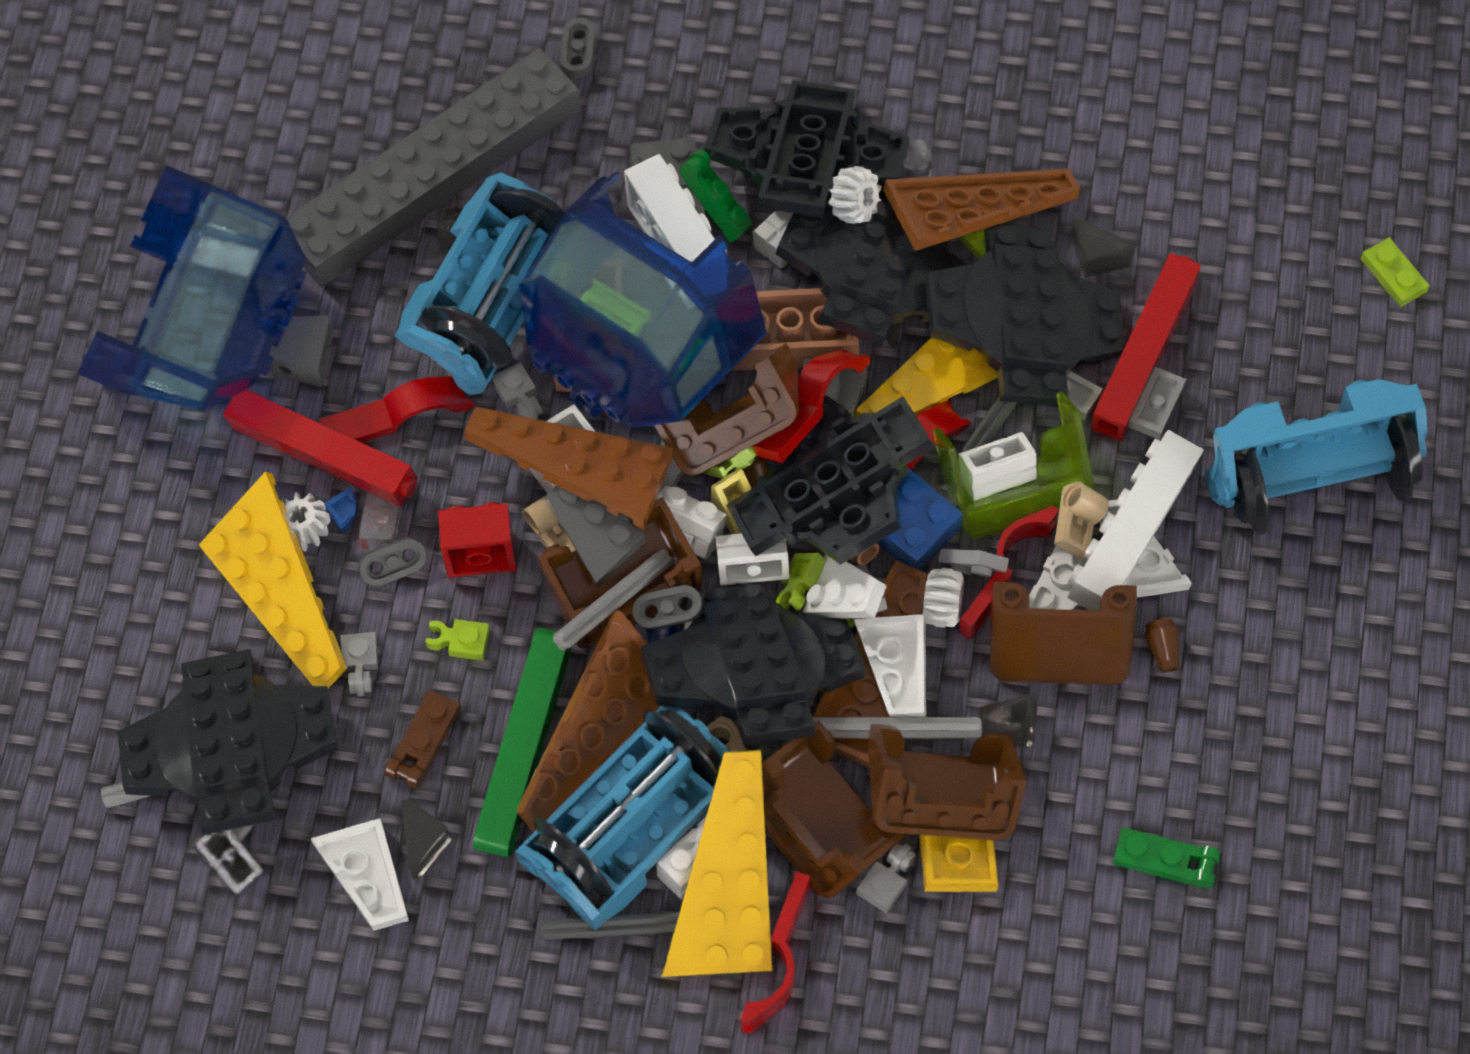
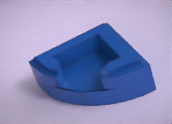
M351 486L324 503L325 511L329 513L330 519L341 534L351 527L357 515V501Z

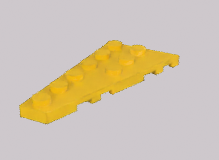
M932 337L856 409V417H861L862 412L875 414L903 396L917 416V414L944 401H948L949 398L961 392L966 394L998 378L996 370L987 364L989 358L981 350L972 348L971 351H967Z
M264 472L202 540L199 546L312 686H327L329 689L347 669L334 632L329 630L322 611L325 609L321 598L316 596L311 582L314 580L296 533L290 529L285 516L287 510L284 502L278 498L274 487L276 485L272 473Z
M761 750L724 752L662 977L772 971Z

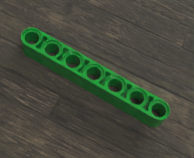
M538 627L535 631L476 827L473 841V849L476 851L508 858L513 852L522 822L516 810L538 767L572 650V646L566 650L558 648L557 644L553 642V635L557 632L555 630Z

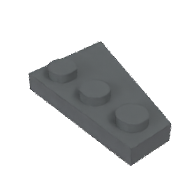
M555 486L546 495L547 504L564 533L569 537L582 564L584 563L590 573L596 588L608 579L646 542L645 535L621 515L616 516L608 512L607 506L595 500L586 501L558 486Z

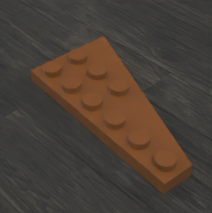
M1069 169L887 179L885 180L883 191L916 251L1078 199L1080 187Z
M475 407L465 428V440L497 456L506 455L516 460L517 466L527 471L532 468L542 473L544 480L586 501L595 500L607 506V511L616 516L623 514L633 519V525L643 530L673 459V448L480 407Z
M895 560L883 583L887 585L884 592L887 609L877 612L875 618L922 615L927 573ZM857 632L854 639L866 667L865 677L828 693L825 692L813 717H890L859 632ZM834 739L836 745L835 753L869 768L868 739Z
M614 610L516 810V813H518L533 833L536 831L534 826L536 818L546 821L645 723L643 715L646 709L657 711L661 707L656 705L641 659V646L646 645L647 642L622 611Z

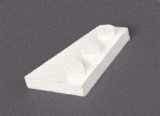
M1117 500L1108 501L1107 512L1099 521L1100 527L1109 513L1115 516L1119 508L1115 506ZM1153 537L1125 585H1137L1138 598L1189 590L1192 583L1186 574L1182 575L1174 565V557L1168 549L1164 550L1157 539Z
M1056 545L1051 556H1048L1043 566L1044 571L1037 585H1034L1029 595V608L1080 610L1083 606L1067 598L1073 586L1068 583V580L1077 564L1084 567L1088 559L1083 558L1080 560Z
M825 554L826 562L817 583L807 593V602L803 613L808 616L826 618H875L887 585L850 563L845 562L840 565Z
M924 615L854 620L889 716L926 717V635Z
M380 818L311 838L313 845L373 931L409 921Z

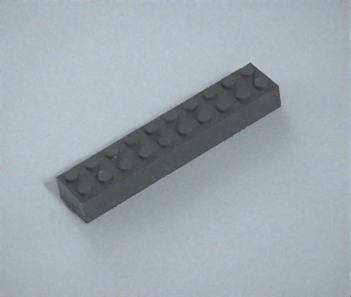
M539 47L278 222L277 225L283 245L320 287L324 286L580 112L579 89Z

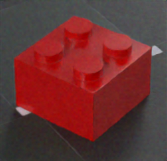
M487 502L476 507L456 505L447 508V510H438L440 548L448 578L517 571L514 534L507 503Z

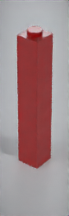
M1169 254L1093 413L1091 430L1123 442L1134 410L1154 368L1158 367L1195 289L1201 264L1194 262L1187 256Z
M239 387L222 414L232 429L399 507H402L406 498H410L416 490L418 478L409 464L242 387Z

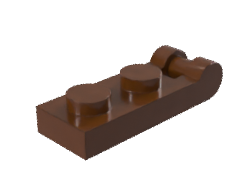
M428 690L395 754L389 759L384 775L394 780L397 778L406 780L408 786L418 789L461 709L460 702ZM407 759L417 762L412 768L405 765Z

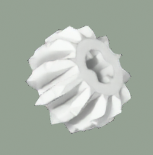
M855 166L854 168L840 169L839 176L833 177V188L829 190L832 193V198L828 204L833 206L832 214L838 216L845 223L856 224L870 221L872 214L878 211L877 202L881 201L879 192L882 187L877 185L878 175L872 174L871 170H867L864 167Z
M295 492L294 500L292 501L282 497L287 510L285 516L291 531L296 533L301 549L306 552L307 544L309 543L319 547V536H328L329 531L326 525L330 524V516L325 511L324 503L321 500L315 501L314 496L310 493L304 499H301L300 494Z
M942 568L933 569L928 574L923 602V615L926 624L945 628L955 627L960 621L964 594V577L961 572Z

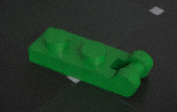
M697 150L680 166V175L731 243L738 239L753 223L748 218L745 209L731 195L725 182L711 168L709 154L703 150Z
M1122 827L1113 865L1201 888H1212L1215 880L1213 869L1214 865L1219 863L1221 852L1213 847H1199ZM1189 860L1199 862V868L1197 870L1187 868Z

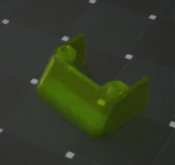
M1063 392L1057 394L1062 425L1048 429L1041 436L1039 442L1041 457L1036 458L1037 479L1024 483L1019 487H1013L993 494L990 497L972 501L962 485L959 472V455L956 456L955 447L940 428L933 430L944 482L953 505L963 513L962 527L970 536L981 538L1002 532L1014 521L1050 506L1060 510L1063 487L1070 483L1080 481L1094 490L1080 410Z

